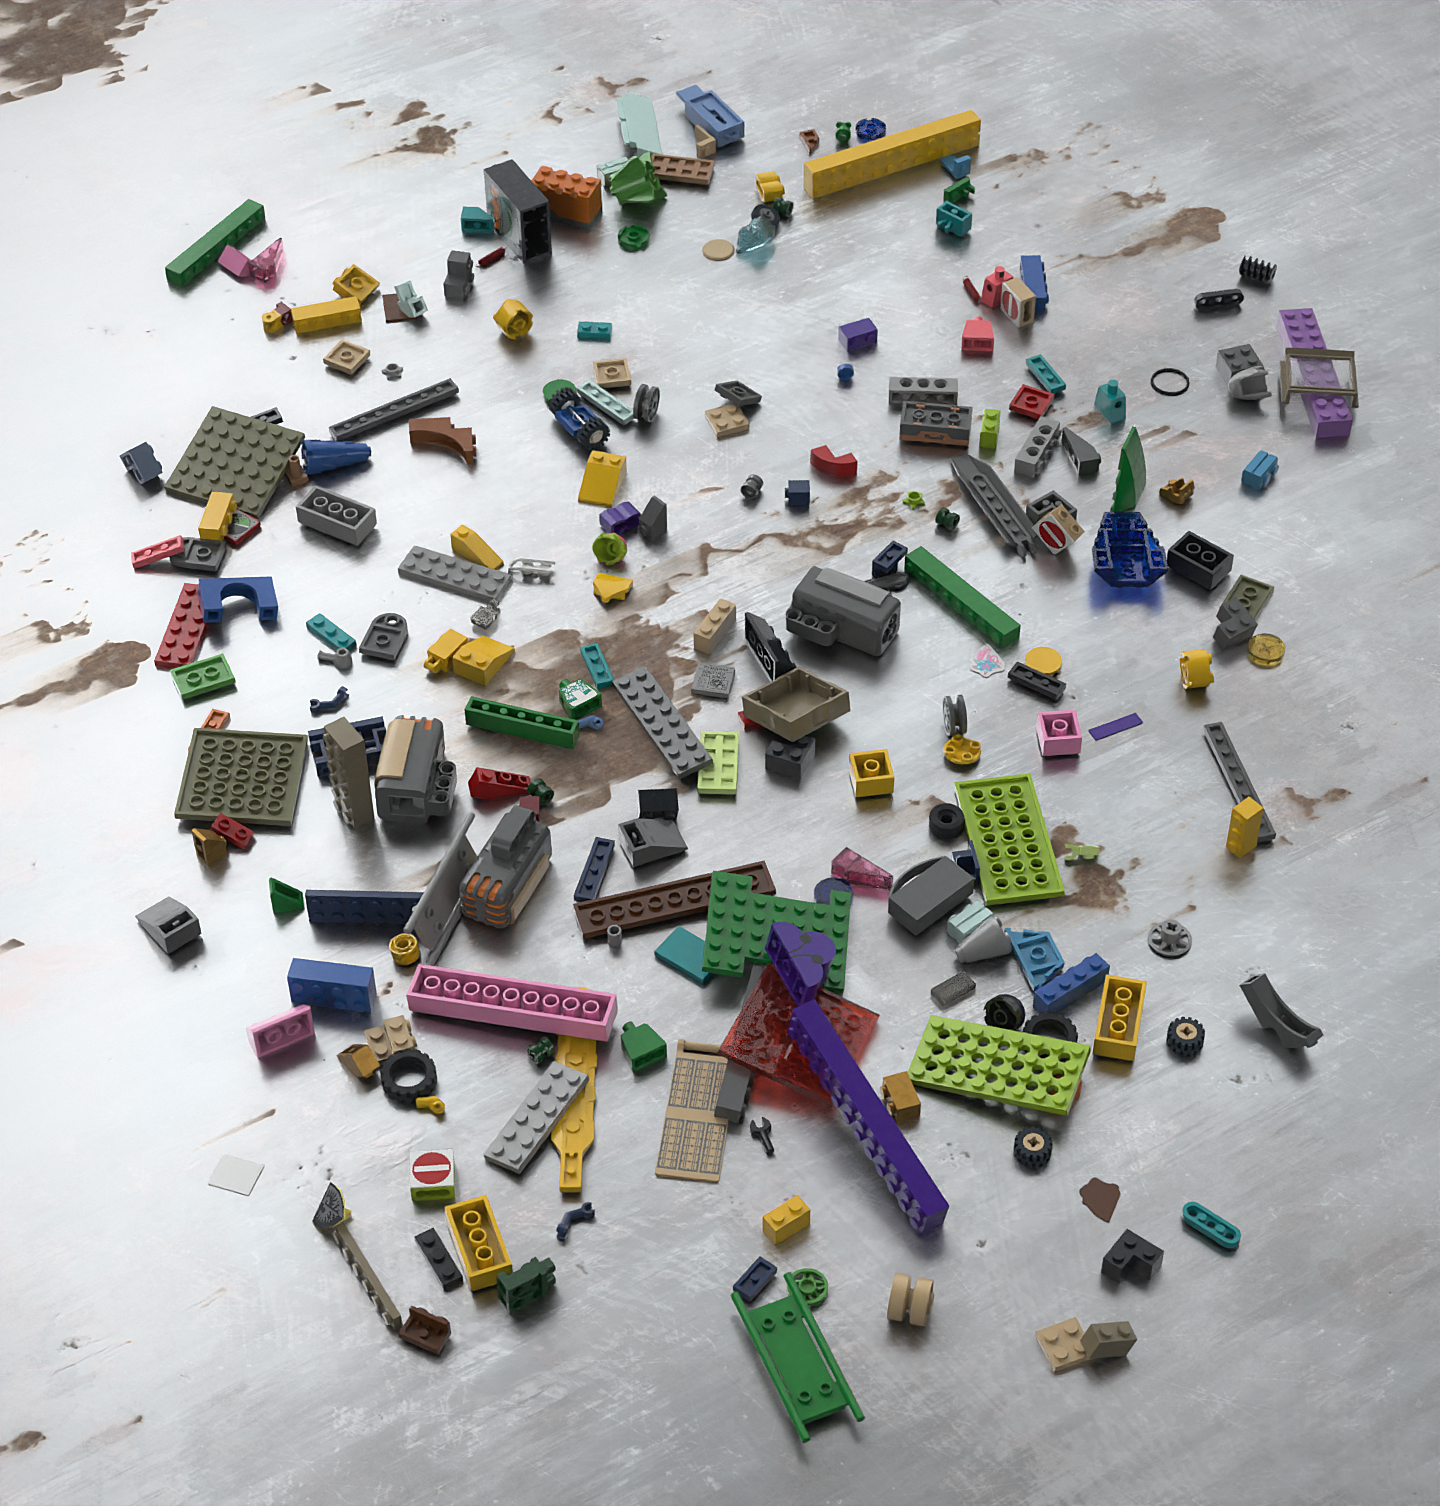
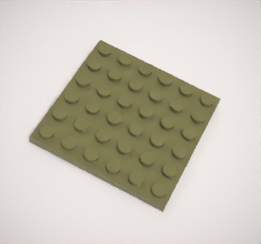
M212 406L164 488L168 492L208 503L212 492L233 493L237 509L253 518L259 519L290 465L289 457L296 455L302 441L305 439V434Z
M194 727L174 811L175 819L215 821L219 814L222 813L238 823L291 826L308 744V735Z

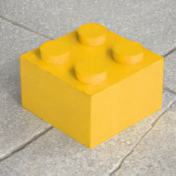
M887 749L849 753V772L855 797L894 793L895 777Z

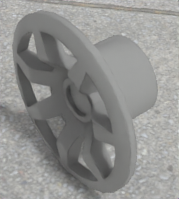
M1169 919L1154 925L1150 929L1148 942L1152 949L1159 954L1179 956L1190 949L1192 937L1190 932L1178 921ZM1155 930L1160 934L1159 936L1152 937ZM1187 936L1188 943L1183 941L1181 938ZM1163 941L1159 948L1153 943ZM1176 943L1185 948L1177 952ZM1167 945H1170L1172 952H1165L1163 950Z

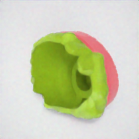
M601 533L594 540L592 551L599 563L605 562L606 565H613L625 557L627 544L616 533Z

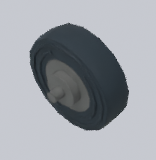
M758 204L751 213V219L754 224L763 230L770 231L775 229L780 221L778 212L766 204Z

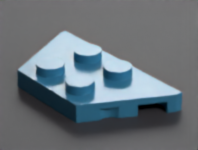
M1011 928L1004 929V933L1007 932L1011 938L1013 952L1033 992L1064 968L1065 962L1049 932H1034L1023 929V932L1011 931Z

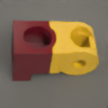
M282 301L276 304L277 308L262 315L263 329L266 332L276 331L292 322L291 308Z

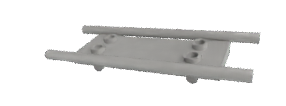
M472 812L467 814L450 847L445 849V856L418 904L412 908L413 913L403 929L404 933L411 934L414 928L424 947L432 951L425 965L434 966L462 914L460 899L442 932L460 898V883L477 858L465 835L475 818V814Z

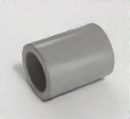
M618 925L609 926L607 929L608 944L611 947H618L622 943L621 927Z

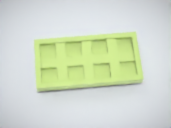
M701 731L700 742L712 757L713 764L699 770L698 793L736 794L739 732Z

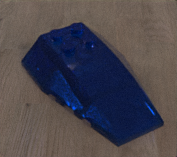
M1104 512L1094 546L1092 547L1094 572L1111 587L1116 588L1149 587L1168 572L1165 549L1159 545V540L1153 536L1152 529L1148 528V523L1140 512Z

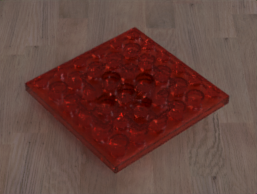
M768 963L720 1046L718 1055L832 1108L833 1102L828 1090L825 1091L823 1089L817 1073L814 1074L809 1065L810 1062L806 1056L803 1057L801 1055L799 1045L789 1036L788 1028L792 1010L797 1008V1005L775 966ZM819 987L815 1001L856 1062L880 1014Z

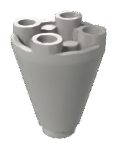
M998 916L988 918L954 949L961 963L965 961L969 963L1011 953L1013 950L1011 938L1007 932L1003 933L1001 928L1003 925Z

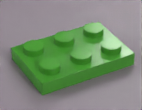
M223 653L170 670L171 677L182 700L236 683L234 674Z

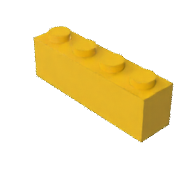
M356 296L291 308L292 322L296 334L362 322L361 310Z

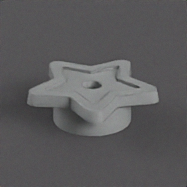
M389 363L381 371L386 374L387 379L392 377L400 378V372L403 370V367H399L396 363Z

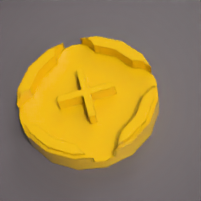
M1036 647L1026 654L1025 665L1052 677L1055 673L1060 672L1062 658L1052 648Z

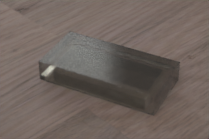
M962 971L933 987L931 994L942 1006H945L975 989L976 983Z

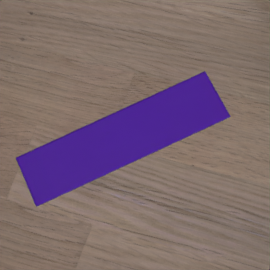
M1136 713L1088 731L1095 740L1141 724L1143 721Z

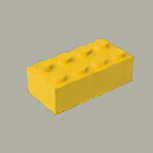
M1106 974L1093 1054L1134 1061L1147 981Z
M487 1195L444 1207L446 1222L471 1292L497 1284V1275L504 1271L507 1275L513 1273L512 1263Z

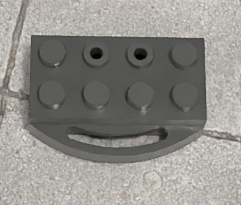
M947 856L923 861L905 871L895 881L889 893L888 913L913 934L918 935L973 894L974 878ZM914 878V879H913L912 881H910L908 884H906L905 886H903V885H904L905 883H907L910 879Z

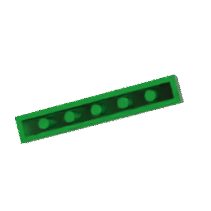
M473 696L470 697L464 709L466 725L569 749H574L580 736L579 721Z

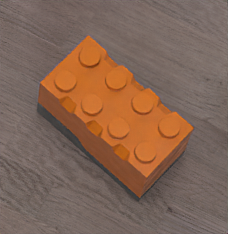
M541 165L531 180L549 200L550 220L591 229L602 212L601 179L594 177L583 178L578 173L570 175L567 171L561 169L554 171L549 166Z

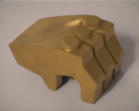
M1183 478L1179 480L1170 479L1165 487L1160 488L1159 494L1171 502L1183 504L1185 500L1194 494V482L1189 480L1185 484Z

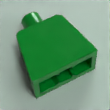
M627 1022L623 1025L622 1030L624 1033L621 1034V1047L632 1072L667 1056V1043L648 1024L644 1023L635 1027L633 1022Z

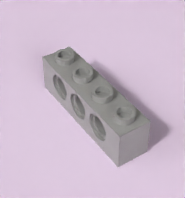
M889 377L888 403L903 404V401L957 405L958 378Z
M1040 416L1015 458L1014 472L1034 478L1037 471H1041L1043 461L1048 459L1049 451L1054 449L1056 439L1059 440L1062 430L1060 429L1059 421Z

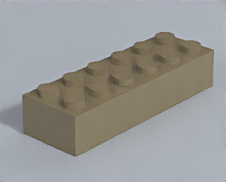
M345 716L323 726V739L326 743L327 748H325V752L329 760L327 766L330 770L329 779L332 783L333 805L337 811H341L344 820L355 829L375 819L365 742Z

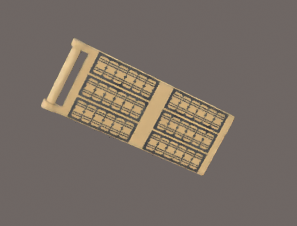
M678 1039L655 1169L656 1176L719 1182L729 1119L714 1117L728 1057L684 1053V1049L730 1054L732 1046L685 1041V1039Z

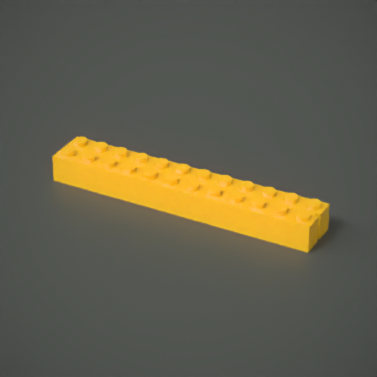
M971 109L804 162L803 189L814 199L979 146L981 119Z

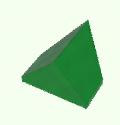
M272 877L269 879L273 912L298 910L304 907L302 891Z

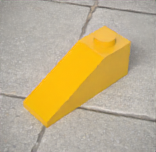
M462 524L450 534L452 550L475 564L495 570L504 564V561L475 531Z

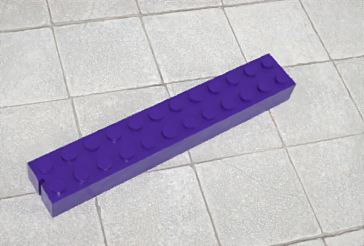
M815 999L794 1008L788 1028L789 1036L799 1045L801 1055L803 1057L806 1056L810 1062L809 1065L814 1074L817 1073L823 1089L825 1091L828 1090L834 1106L836 1108L839 1107L845 1123L847 1125L850 1124L854 1130L853 1133L856 1140L865 1147V1153L869 1159L874 1161L878 1174L885 1178L891 1194H895L899 1200L898 1203L901 1210L910 1217L912 1227L923 1235L942 1225L947 1215L949 1204Z

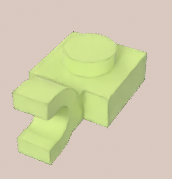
M1065 844V848L1073 850L1071 855H1065V860H1072L1077 854L1083 855V858L1094 859L1095 855H1100L1099 846Z

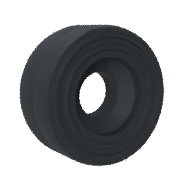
M942 803L936 805L929 814V829L936 837L952 839L959 836L963 831L964 813L958 806ZM950 819L952 822L943 823L941 820Z

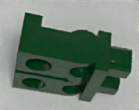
M534 1257L530 1259V1262L522 1265L521 1269L509 1275L505 1271L497 1275L498 1300L509 1315L537 1300L540 1295L542 1298L548 1295V1287L556 1284V1278L553 1274L556 1271L555 1264L549 1257L540 1262Z

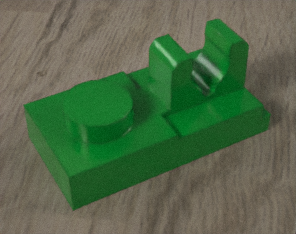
M967 176L945 188L943 202L953 203L962 196L969 197V192L975 194V187L970 184V178Z

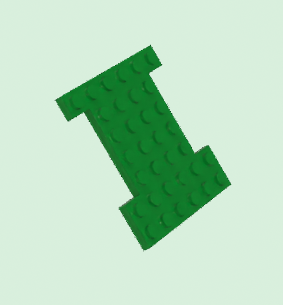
M713 870L702 961L703 972L742 978L744 962L774 965L765 950L772 923L787 922L798 927L802 933L820 932L833 941L836 953L827 981L823 985V991L843 994L851 893L831 890L829 905L752 893L753 877Z

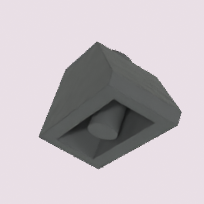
M655 495L651 497L639 518V532L650 540L667 531V504Z

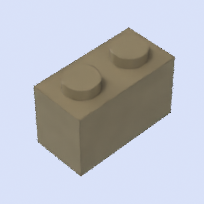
M1129 1321L1091 1324L1080 1341L1088 1358L1093 1359L1126 1356L1137 1341V1337Z

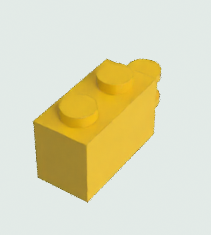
M450 628L428 648V658L425 660L423 667L435 674L439 670L447 672L453 666L452 657L463 645L468 643V637Z

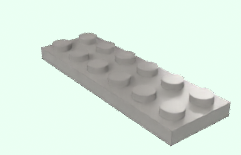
M416 545L412 547L398 567L399 574L493 603L498 601L512 580L511 574Z
M553 1061L483 1154L485 1160L520 1174L588 1083V1075Z

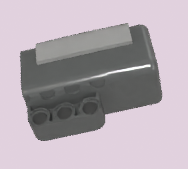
M812 566L793 592L791 605L785 612V629L790 633L823 646H829L836 640L873 656H880L899 631L901 602L893 597L891 592L827 567L821 569Z

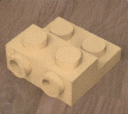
M403 1015L383 1020L384 1025L364 1030L366 1042L380 1065L387 1061L391 1054L395 1055L397 1051L401 1050L403 1052L406 1051L405 1049L414 1051V1048L417 1047L415 1036H410L409 1034L412 1031L409 1019L405 1020Z

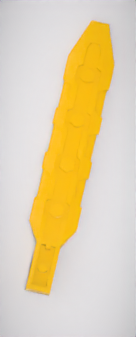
M573 987L588 990L587 987ZM557 1034L558 1052L555 1062L585 1073L589 1077L588 1083L559 1120L551 1134V1141L561 1156L560 1192H581L583 1156L594 1141L595 1122L593 1121V1107L596 1101V1088L594 1087L595 1068H597L596 1040Z

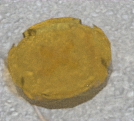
M1257 634L1249 640L1247 651L1253 660L1262 664H1272V662L1281 661L1284 657L1285 644L1279 637L1273 634Z

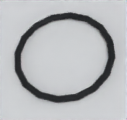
M1173 368L1157 370L1151 377L1152 386L1165 394L1182 393L1190 384L1189 378L1184 372ZM1175 371L1186 378L1187 385L1180 391L1167 392L1156 387L1153 379L1159 372Z

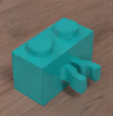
M945 201L936 209L937 229L940 230L943 227L945 228V233L951 231L962 237L971 230L972 213Z

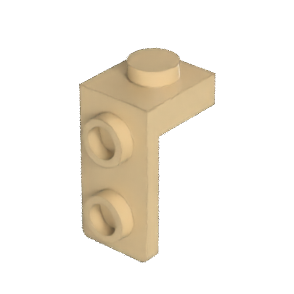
M696 125L695 138L699 141L697 143V157L702 159L716 153V139L707 133L705 129Z

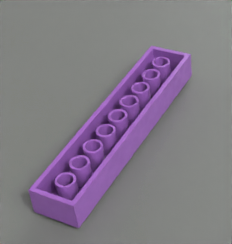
M1313 308L1279 310L1277 328L1284 348L1327 350ZM1290 357L1291 369L1297 386L1341 388L1331 360ZM1300 393L1315 438L1350 436L1353 419L1344 395Z

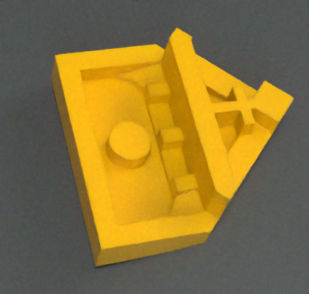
M598 573L593 581V594L601 596V601L604 603L609 602L611 598L625 600V593H628L632 588L633 579Z

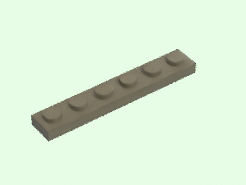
M342 1221L334 1226L335 1232H333V1237L336 1243L342 1244L344 1247L342 1250L346 1259H351L353 1262L352 1267L357 1276L361 1275L365 1290L367 1292L371 1291L373 1303L377 1309H382L385 1323L387 1325L391 1324L394 1331L401 1329L403 1325L399 1311Z

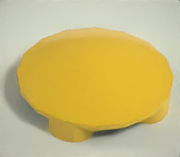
M955 734L951 740L945 743L943 752L945 757L953 763L961 765L971 764L980 758L981 743L964 738L960 734Z

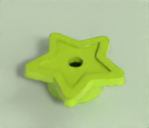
M918 491L907 492V498L902 500L903 503L910 504L912 509L917 505H925V501L921 499L923 494Z

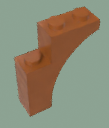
M451 417L409 419L410 444L427 443L440 445L458 453L466 464H474L473 457L477 456L476 446H473L476 445V434H472V427L455 428V424H451Z

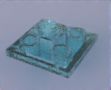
M763 215L757 219L754 218L749 225L739 230L736 253L740 254L764 245L774 237L775 226Z

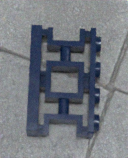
M383 716L350 722L363 739L374 738L364 741L365 750L366 748L376 747V749L366 751L368 766L378 765L383 744L380 745L379 739L385 738L386 735ZM324 728L308 731L311 751H322V757L314 758L317 776L330 774L327 766L329 760L325 752L326 743L323 739Z

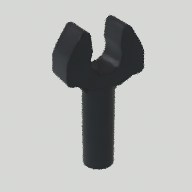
M762 1117L763 1127L759 1128L754 1120H751V1136H760L766 1153H773L774 1148L767 1134L771 1131L770 1121Z

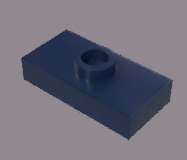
M759 1256L733 1285V1291H738L740 1296L751 1302L777 1273V1267Z

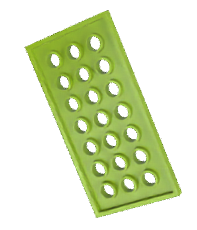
M1031 774L954 782L958 804L964 813V826L968 840L973 841L980 867L979 881L986 906L1064 896L1065 889ZM1011 791H1018L1019 794H1013ZM998 793L1000 796H993L992 794ZM979 795L982 798L976 799L973 796ZM1016 805H1021V806L1024 807V808L1019 809V808H1016L1015 806H1016ZM1002 807L1005 810L999 811L996 808ZM982 809L985 813H979L977 810ZM1024 819L1027 823H1021L1019 820ZM1007 822L1009 825H1001L1000 823ZM987 824L990 827L984 828L981 825ZM1030 834L1032 837L1026 838L1023 835ZM1010 836L1013 839L1006 840L1004 837ZM992 839L994 842L989 843L985 840ZM1028 849H1034L1037 852L1031 853ZM1015 851L1017 854L1011 855L1008 852ZM994 853L998 857H990L989 854ZM1032 864H1039L1041 867L1035 868ZM1019 866L1022 869L1015 870L1012 867ZM998 868L1002 870V872H995L993 871V869ZM1043 879L1045 882L1039 883L1036 880ZM1018 881H1023V882L1026 883V884H1025V885H1019V884H1017L1016 882H1018ZM1002 883L1006 885V887L1002 888L997 886V884Z
M930 1015L907 1073L912 1084L916 1086L1068 1116L1090 1055L1091 1047L1081 1043ZM942 1035H949L946 1039L939 1038ZM964 1038L969 1039V1041L965 1043L959 1042L961 1039ZM983 1042L989 1043V1045H986L985 1047L979 1046V1044ZM1002 1046L1009 1047L1005 1051L999 1050ZM938 1050L943 1051V1053L939 1055L933 1054L935 1051ZM1022 1050L1029 1051L1025 1055L1019 1053ZM957 1054L963 1055V1057H960L959 1059L953 1058V1056ZM1042 1054L1049 1055L1045 1059L1039 1057ZM976 1058L983 1059V1061H980L979 1063L973 1062V1060ZM1062 1058H1068V1059H1070V1060L1067 1061V1062H1060V1061H1059V1060L1062 1059ZM996 1062L1003 1063V1065H1000L999 1067L993 1066V1064ZM931 1066L937 1067V1069H934L933 1071L927 1070V1068ZM1016 1066L1023 1067V1069H1020L1019 1071L1013 1070V1068ZM951 1070L957 1071L953 1075L947 1074V1072ZM1036 1070L1043 1071L1040 1075H1036L1033 1072ZM970 1074L977 1075V1077H974L973 1079L967 1078V1076ZM1056 1074L1064 1075L1060 1079L1054 1078ZM990 1078L997 1079V1081H994L993 1083L987 1082V1080ZM1010 1082L1017 1083V1085L1013 1087L1007 1086V1084ZM1031 1086L1037 1087L1034 1091L1027 1090ZM1051 1090L1058 1092L1054 1095L1047 1094Z

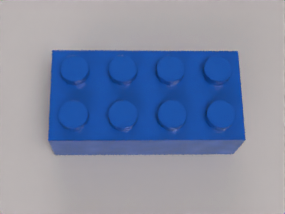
M293 958L287 975L291 1002L319 1007L350 1009L359 1012L372 1011L377 994L373 967Z

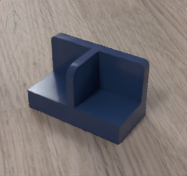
M893 540L872 560V576L876 577L881 571L885 573L889 571L897 572L898 562L908 553V548Z
M968 840L967 850L952 852V861L974 878V885H979L980 867L973 841Z

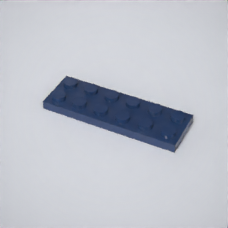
M306 889L305 900L309 921L401 924L408 922L413 913L412 908L418 904L424 892Z

